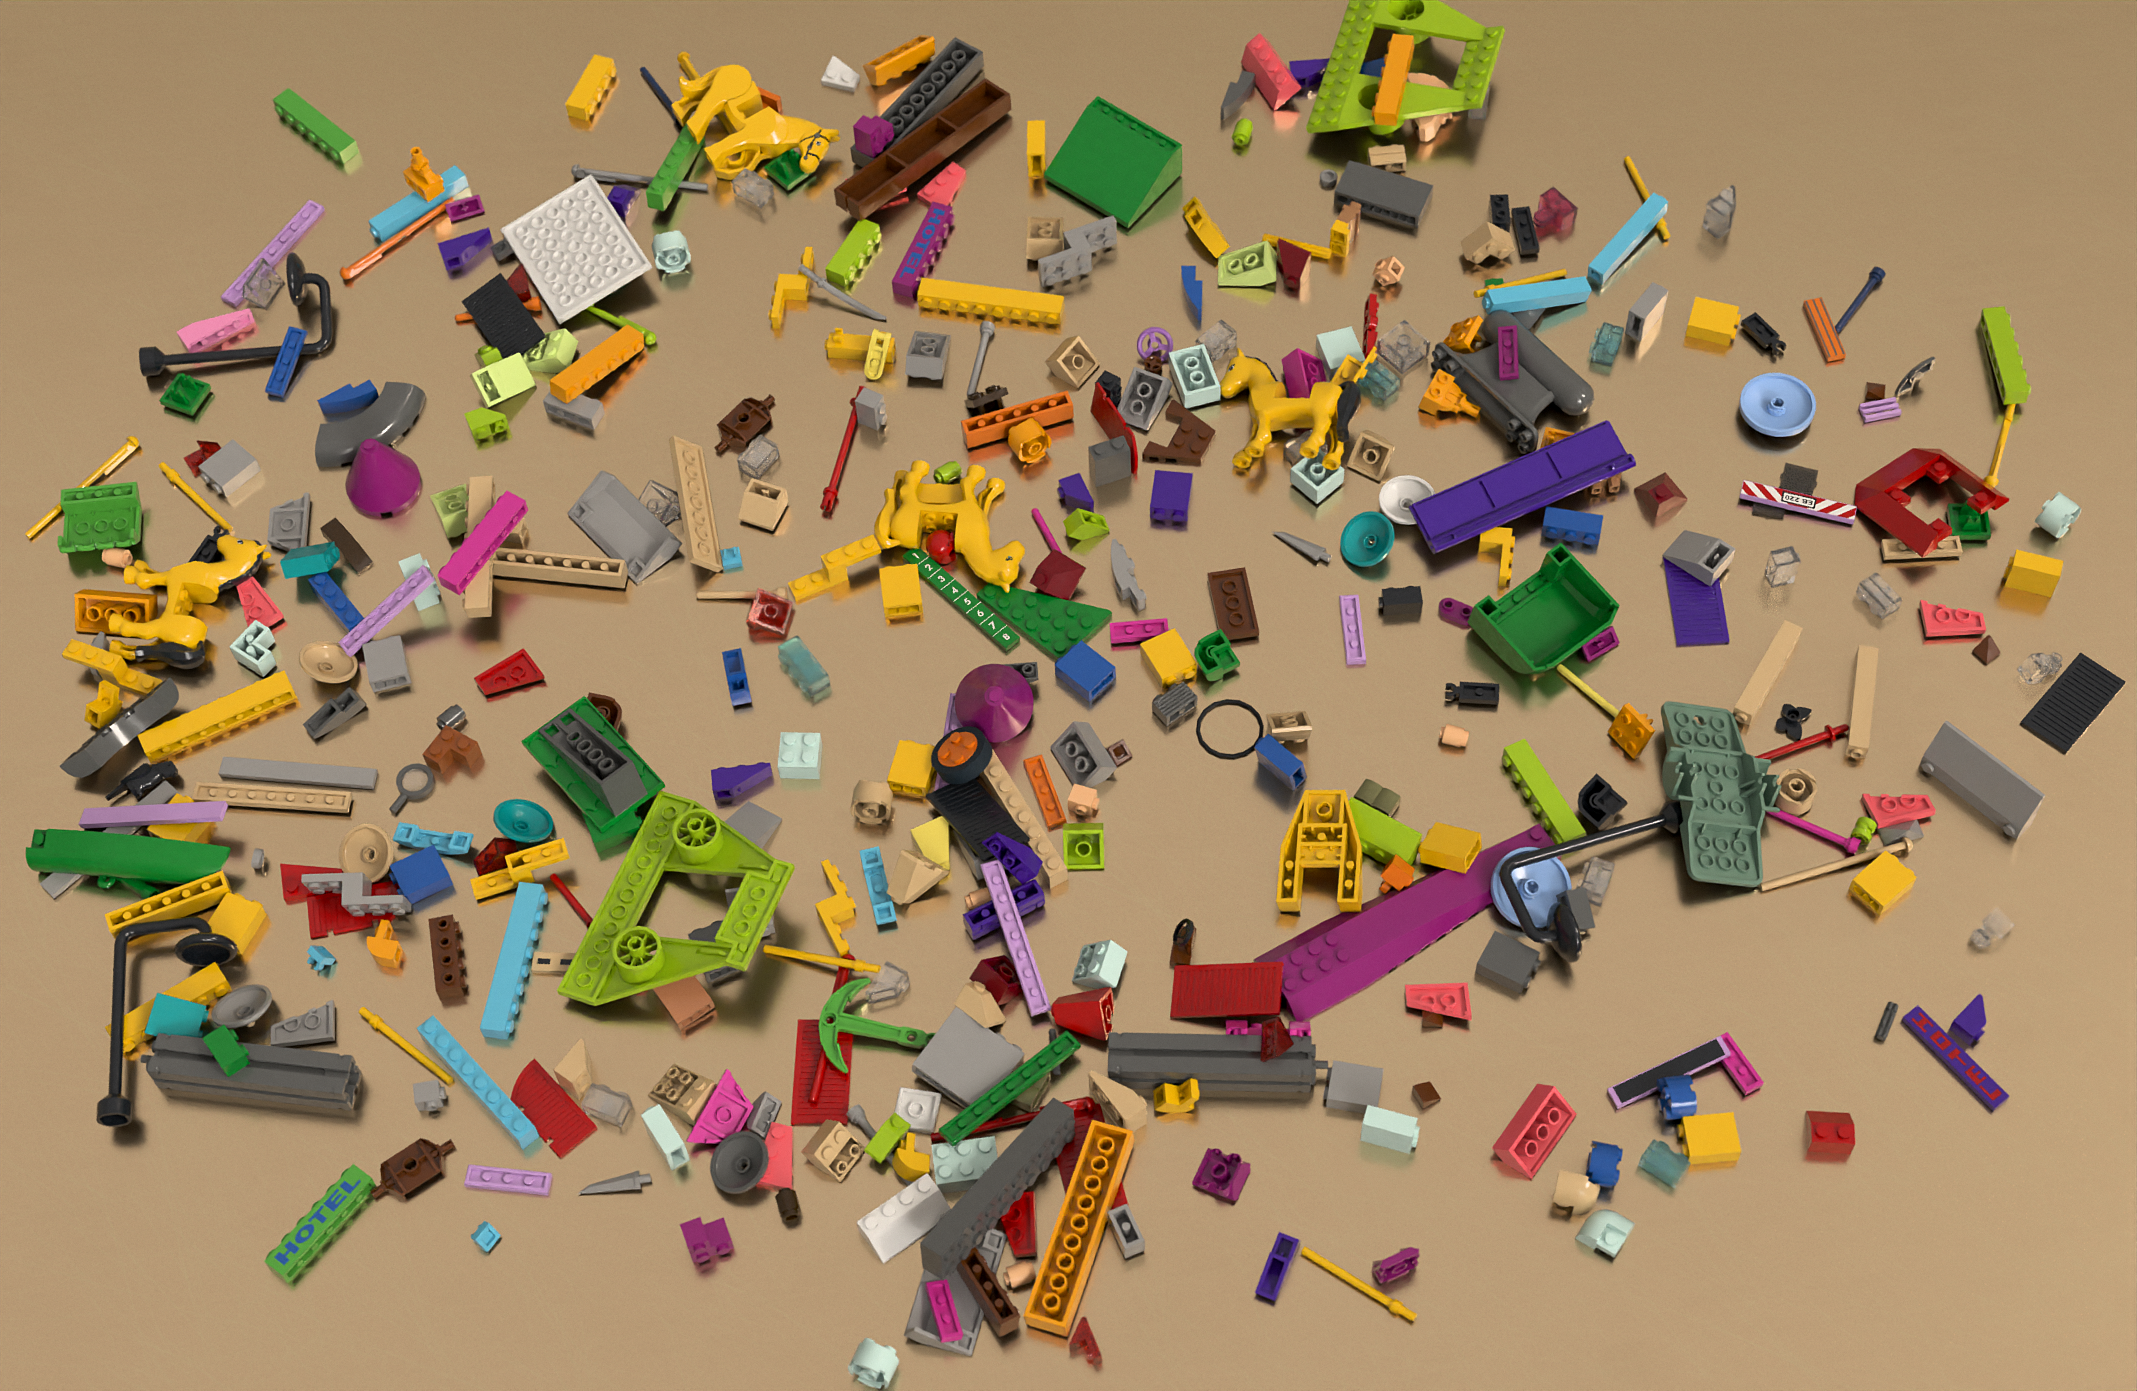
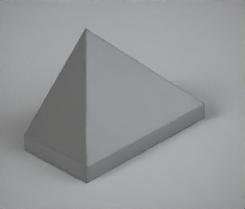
M1917 820L1877 829L1885 846L1902 842V837L1914 840L1924 836Z
M763 1092L752 1103L753 1109L746 1122L749 1130L766 1139L781 1101L768 1092Z

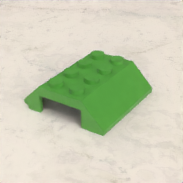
M137 482L61 490L60 506L65 513L63 537L58 536L57 546L60 553L128 547L136 545L140 541L142 507Z

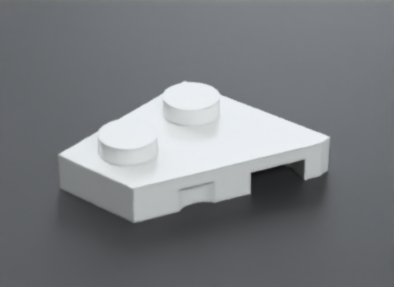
M832 56L821 79V84L854 92L860 81V76L838 58Z

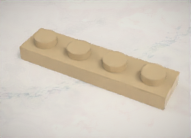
M1959 536L1946 537L1938 542L1936 550L1923 558L1961 556L1963 551ZM1882 539L1881 541L1884 560L1922 558L1898 539Z

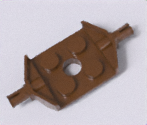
M769 394L764 401H759L752 397L743 399L717 424L722 441L714 447L715 450L720 453L726 446L746 449V443L769 420L771 424L773 423L768 406L775 401V398ZM741 418H748L746 422H740L739 420Z
M420 1138L381 1163L380 1185L370 1190L374 1199L385 1191L406 1199L404 1195L439 1172L444 1174L443 1155L455 1147L452 1140L449 1139L439 1146V1144L436 1145L427 1139ZM409 1162H416L414 1169H406V1165Z

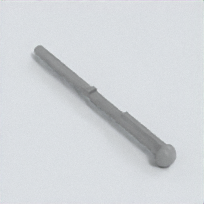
M575 164L571 168V173L576 178H585L592 174L595 180L616 182V179L633 182L645 181L648 185L654 179V177L580 168L579 164ZM682 181L679 185L680 188L708 190V184Z

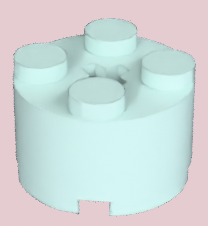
M675 230L654 236L652 252L658 269L661 268L667 273H676L682 271L685 265L690 263L691 255L688 243L680 231Z
M2058 492L2052 501L2047 500L2042 506L2044 511L2038 515L2035 523L2056 538H2060L2069 530L2067 527L2071 523L2074 524L2081 513V507L2061 492Z
M864 1338L863 1342L857 1347L848 1366V1371L852 1376L855 1372L859 1376L857 1380L865 1385L874 1388H881L884 1385L887 1388L899 1364V1360L895 1355L896 1350L891 1346L886 1345L883 1347L876 1344L870 1338Z

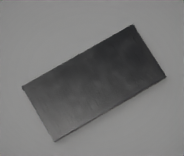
M501 273L461 301L491 345L498 349L503 359L519 352L522 356L547 337Z
M2080 652L2022 719L2020 724L2066 754L2126 682Z
M975 778L962 784H949L926 795L927 800L983 862L995 856L983 845L982 841L996 832L1021 844L1030 841L1025 832Z

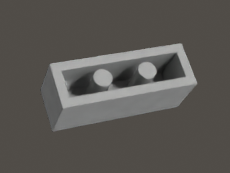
M549 391L543 400L547 413L595 430L605 414L602 402L585 397L583 394L578 395L577 398L566 404Z

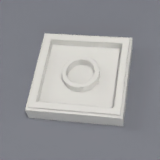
M900 1087L894 1113H897L911 1124L909 1131L932 1134L936 1125L942 1097L941 1093Z

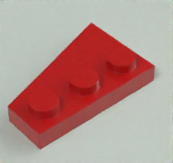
M524 648L474 677L476 684L484 695L545 679L544 674Z

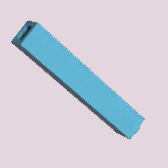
M454 165L440 174L444 181V192L430 202L423 199L416 191L412 192L370 219V233L374 238L378 237L381 242H384L450 197L469 187L466 175Z
M1653 192L1588 265V276L1603 285L1666 214L1668 201L1663 196Z
M1585 276L1490 289L1486 291L1482 299V306L1487 314H1490L1497 310H1505L1512 313L1582 303L1587 301L1592 290Z

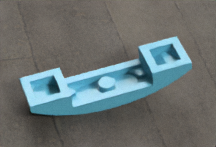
M399 822L393 841L418 850L434 845L438 854L455 855L468 853L474 835L459 831L449 834L423 830L418 825Z
M879 846L860 850L859 853L876 924L881 925L897 921L891 896L887 894L888 883Z

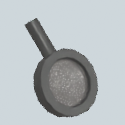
M415 763L405 766L399 771L396 777V785L400 795L389 808L392 813L396 814L407 798L411 800L421 799L432 791L435 779L431 769L426 765Z

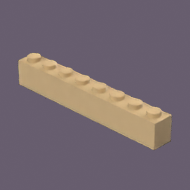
M493 476L469 478V484L466 485L467 496H469V500L466 501L468 517H465V526L468 528V531L464 534V539L471 535L474 527L480 524L487 511L495 505L496 485ZM493 555L463 591L465 599H462V610L466 611L468 618L491 617Z
M499 547L493 554V575L625 588L628 575L625 560Z
M993 750L991 761L980 776L996 802L1030 838V841L1023 845L1029 847L1043 861L1039 871L1049 887L1052 888L1068 880L1067 867Z

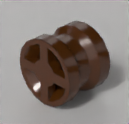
M1152 355L1144 360V370L1161 376L1162 360L1158 356Z

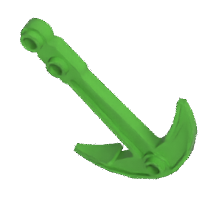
M869 978L852 981L838 989L831 995L820 1015V1044L829 1061L845 1074L849 1070L842 1058L839 1043H837L838 1032L895 1041L900 1045L918 1049L925 1048L935 1035V1033L926 1034L923 1030L905 1026L897 1027L844 1013L847 1002L851 1003L858 992L871 983ZM831 1018L834 1020V1022L832 1024H828L826 1020ZM913 1036L915 1040L910 1042L907 1038Z

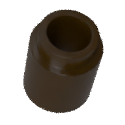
M790 1188L779 1190L775 1199L780 1217L786 1222L798 1219L801 1209L796 1191Z

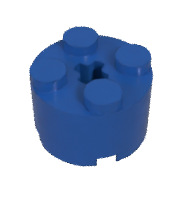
M1689 1074L1657 1079V1088L1661 1092V1098L1658 1099V1107L1660 1111L1664 1112L1665 1119L1674 1120L1682 1119L1684 1116H1695L1694 1114L1697 1112V1099L1695 1091H1692L1690 1085H1693V1081Z
M1592 1141L1590 1147L1594 1148H1592V1153L1589 1152L1586 1167V1176L1590 1177L1588 1181L1603 1187L1612 1188L1613 1185L1616 1186L1619 1180L1620 1170H1616L1619 1161L1621 1162L1623 1149L1618 1148V1145Z

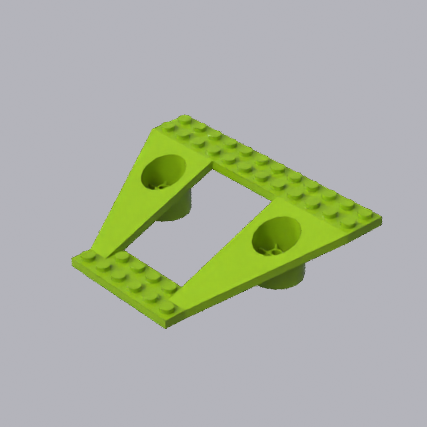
M1349 0L1306 127L1307 132L1318 133L1368 126L1372 133L1384 135L1397 130L1404 124L1406 119L1482 108L1505 33L1504 27H1485L1439 0ZM1374 27L1394 30L1395 34L1414 36V44L1426 40L1429 36L1466 42L1452 89L1406 82L1396 126L1375 124V117H1372V107L1376 106L1375 95L1379 93L1378 82L1382 78L1359 74Z
M659 791L557 989L558 994L598 1006L724 966L746 971L794 872V864L775 859L698 802ZM664 871L744 878L715 936V942L659 937L654 930L648 927L636 926ZM656 950V954H655V955H652V954L649 953V952H652V951Z

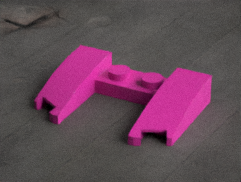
M1226 1020V1035L1298 1036L1301 1038L1303 1036H1311L1310 1021H1288V1028H1284V1024H1272V1028H1264V1024H1251V1028H1247V1020Z

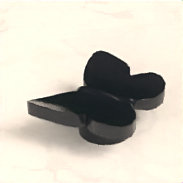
M1784 704L1782 706V714L1784 716L1776 721V730L1779 732L1787 731L1788 736L1796 741L1801 740V723L1811 715L1812 710L1805 707L1795 708L1791 704Z

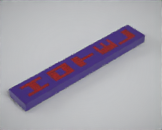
M1919 1005L1903 1016L1902 1021L1992 1111L2008 1100L2010 1096Z

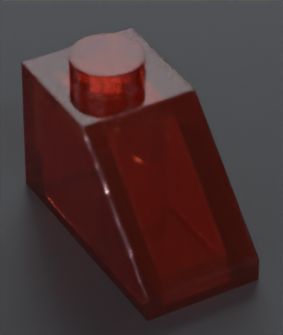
M519 264L506 281L521 302L524 303L531 299V293L524 265Z
M494 837L473 860L478 876L508 868L505 856L519 852L515 841Z

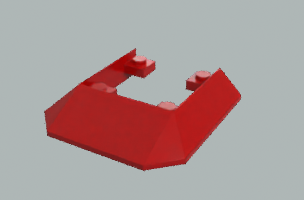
M1912 448L1856 484L1855 506H1857V509L1922 558L1936 550L1938 542L1952 534V528L1939 518L1930 524H1926L1905 508V506L1911 503V497L1904 493L1902 489L1925 474L1938 484L1951 478L1973 494V496L1967 499V505L1979 514H1983L1990 508L1997 510L2009 502L2008 497L1941 449Z

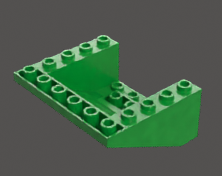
M1097 96L1085 108L1045 171L1044 179L1108 217L1114 216L1117 222L1129 228L1182 173V144Z

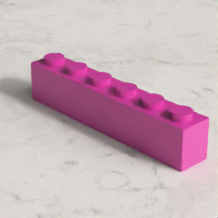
M509 491L501 495L493 508L487 511L480 524L474 527L471 535L464 539L458 551L452 554L449 562L439 570L437 576L440 584L460 595L528 512L526 501Z

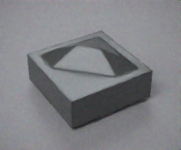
M506 238L490 247L498 261L514 252Z

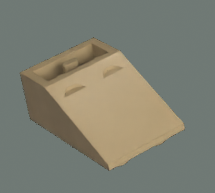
M673 1064L648 1096L685 1122L694 1126L714 1091L716 1083L711 1079Z

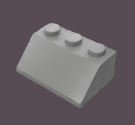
M1073 721L1050 746L1073 785L1075 783L1091 788L1105 781L1117 768L1088 722Z

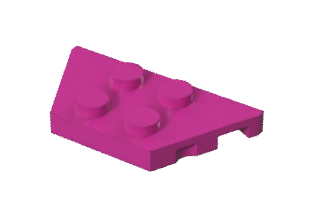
M725 1069L689 1133L686 1142L720 1144L726 1137L741 1131L753 1109V1105L746 1098L743 1090L736 1083L728 1069Z

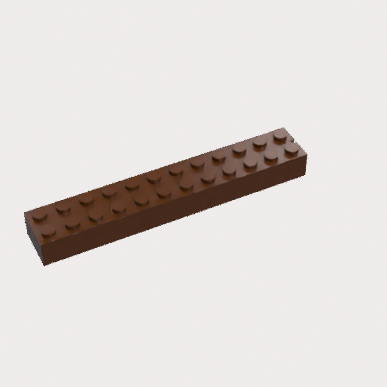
M985 78L834 189L836 205L846 212L849 211L850 215L861 222L1012 110L1010 93Z

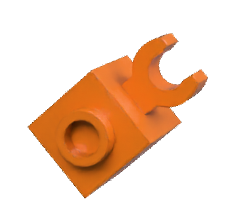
M1395 854L1382 870L1380 877L1384 880L1381 882L1379 890L1386 894L1391 886L1398 891L1404 886L1408 887L1414 880L1413 873L1415 868Z

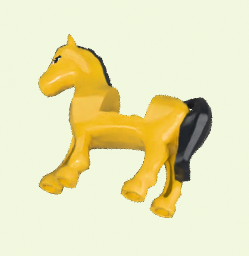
M1237 348V356L1229 360L1225 376L1219 383L1220 394L1229 399L1249 388L1248 402L1253 427L1248 443L1241 451L1235 453L1232 463L1239 468H1247L1251 464L1252 457L1263 456L1265 445L1272 440L1271 431L1313 428L1307 441L1301 444L1299 453L1305 458L1317 457L1319 447L1324 445L1325 435L1328 433L1331 438L1330 451L1323 457L1322 465L1329 470L1338 469L1341 464L1340 458L1344 453V442L1349 441L1348 424L1357 414L1361 404V392L1354 381H1346L1337 385L1332 382H1315L1310 398H1286L1284 384L1276 380L1274 373L1267 363L1257 357L1244 356L1241 349Z
M224 535L217 540V549L225 557V560L222 562L204 563L193 561L173 567L165 572L155 571L149 567L147 562L141 560L135 561L134 566L127 565L124 570V582L126 584H136L140 589H147L157 585L167 586V603L165 611L158 619L146 623L131 622L121 614L113 613L109 619V629L112 633H121L125 637L133 636L145 640L154 637L158 639L147 645L140 646L125 645L122 641L112 640L109 652L131 661L136 659L137 662L145 659H159L169 665L182 669H192L200 666L205 659L204 642L208 633V627L201 620L188 616L189 612L192 611L193 603L208 604L215 602L218 594L223 590L245 582L255 575L263 560L271 557L270 552H264L267 545H261L257 540L239 539L231 535Z

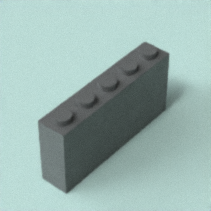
M1349 160L1334 191V203L1349 206L1351 201L1361 204V211L1418 228L1432 199L1434 185Z

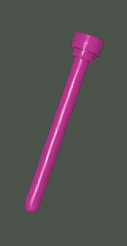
M1033 508L1031 513L1052 551L1056 549L1061 552L1039 510Z
M1782 810L1778 813L1767 812L1841 844L1847 849V852L1854 855L1861 843V840L1858 838L1848 837L1847 839Z

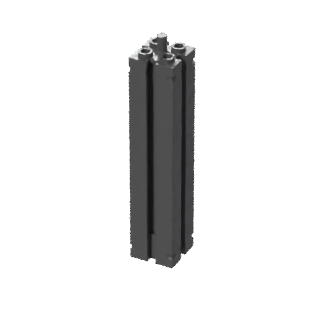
M1109 1032L1108 1078L1129 1089H1156L1164 1083L1180 1086L1192 1078L1198 1080L1199 1090L1301 1091L1310 1093L1311 1085H1315L1316 1069H1328V1061L1315 1060L1316 1044H1312V1036L1300 1038L1298 1036L1126 1032L1118 1034L1117 1032Z
M158 1033L157 1039L153 1041L152 1052L154 1056H141V1063H146V1071L158 1088L332 1109L342 1108L349 1111L352 1110L355 1099L354 1091L355 1088H358L362 1073L359 1067L355 1065L356 1061L352 1055L344 1054L342 1056L336 1053L237 1042L239 1046L243 1044L249 1055L246 1057L250 1064L227 1077L202 1038L172 1034L169 1036L163 1033Z

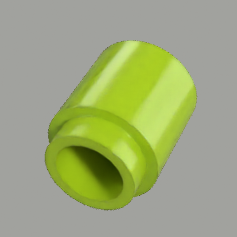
M1242 118L1236 123L1232 140L1238 145H1245L1250 139L1253 124L1249 119Z
M949 461L934 470L933 478L936 483L948 484L959 478V475L962 474V469L956 461Z

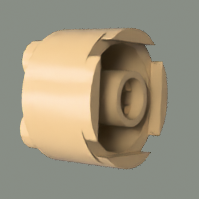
M1797 768V770L1787 769L1783 771L1776 782V785H1781V789L1774 804L1780 810L1797 817L1811 808L1817 793L1816 780L1811 773L1804 769Z
M859 780L853 790L851 815L854 818L856 815L860 818L859 821L865 824H880L884 819L887 821L890 818L893 792L889 788L890 785L887 782Z

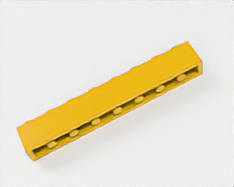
M921 278L917 293L918 306L926 308L970 312L979 315H993L1049 324H1061L1065 308L1064 296L929 278Z
M283 670L274 673L268 678L256 681L243 689H238L225 697H220L207 705H202L191 712L184 713L173 720L166 721L157 727L145 730L137 736L151 763L297 698Z

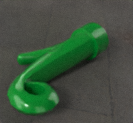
M99 876L97 881L100 888L106 889L113 886L117 880L140 895L142 900L160 894L158 889L147 885L144 881Z

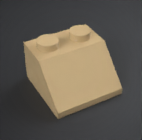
M1079 336L1066 338L1045 361L1056 377L1075 388H1079L1100 364Z
M581 1038L553 1069L560 1087L578 1100L583 1095H587L593 1085L590 1055L584 1040Z

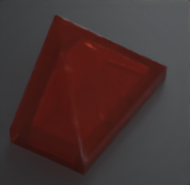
M1278 1016L1262 1022L1261 1061L1265 1062L1279 1057L1294 1045L1281 1018Z

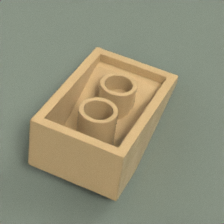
M1028 217L1026 259L1038 261V259L1063 251L1064 218Z
M1306 711L1266 714L1267 733L1280 744L1288 740L1303 742L1304 739L1310 738L1312 725Z
M1092 1070L1088 1072L1089 1090L1118 1127L1135 1132L1147 1124V1103L1141 1095L1138 1096L1134 1090Z

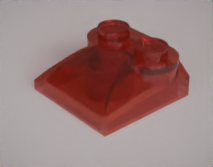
M758 588L751 602L746 617V624L752 630L763 629L783 636L794 602Z

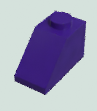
M627 185L614 186L607 199L619 216L626 217L641 190Z
M1080 473L1058 480L1059 488H1057V493L1060 499L1063 498L1066 505L1094 512V501Z
M1978 994L1953 1020L1949 1028L1950 1031L1968 1045L1974 1040L1978 1042L1985 1034L1983 1029L1987 1022L1983 996L1981 994Z

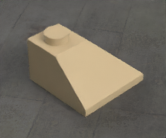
M1370 430L1361 431L1347 466L1381 481L1395 446L1386 438Z
M977 981L965 983L954 1005L984 1028L1004 1023L1006 1020L991 993L985 989V986Z

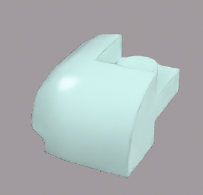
M1608 1209L1595 1211L1586 1219L1575 1239L1592 1249L1597 1247L1615 1258L1635 1223Z

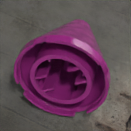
M366 439L361 443L347 474L345 482L346 493L352 505L365 514L381 516V513L390 511L394 514L405 509L417 497L421 488L420 472L416 463L409 456L375 439Z
M986 664L973 669L962 679L955 695V711L961 726L978 728L989 743L1004 742L1017 736L1027 726L1033 712V694L1028 682L1018 671L1002 664Z

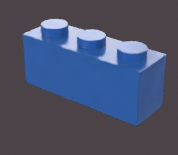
M1546 507L1541 536L1598 545L1603 515Z

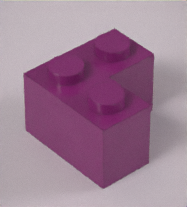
M863 115L853 125L856 150L871 158L880 153L883 147L894 137L893 124L876 115L872 119Z
M701 1217L680 1224L693 1263L704 1262L716 1254H726L730 1249L734 1248L724 1217L704 1225Z

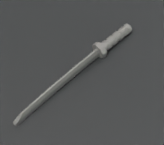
M803 264L798 268L800 272L817 283L818 288L825 289L840 300L876 320L887 319L886 316L841 292L826 282L827 279L824 277H818V275Z

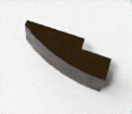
M336 517L320 528L323 537L328 542L334 541L335 546L339 549L340 556L358 575L374 564L359 543Z

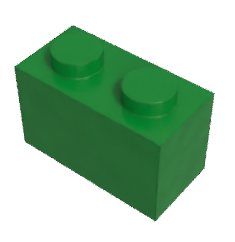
M225 1024L202 1038L227 1077L250 1064L246 1057L249 1055L243 1044L240 1046L237 1044L238 1036L233 1029L228 1030Z

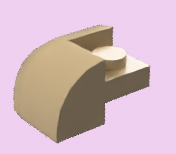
M1559 1170L1552 1202L1562 1207L1572 1206V1215L1585 1214L1595 1206L1600 1185L1589 1182V1177Z

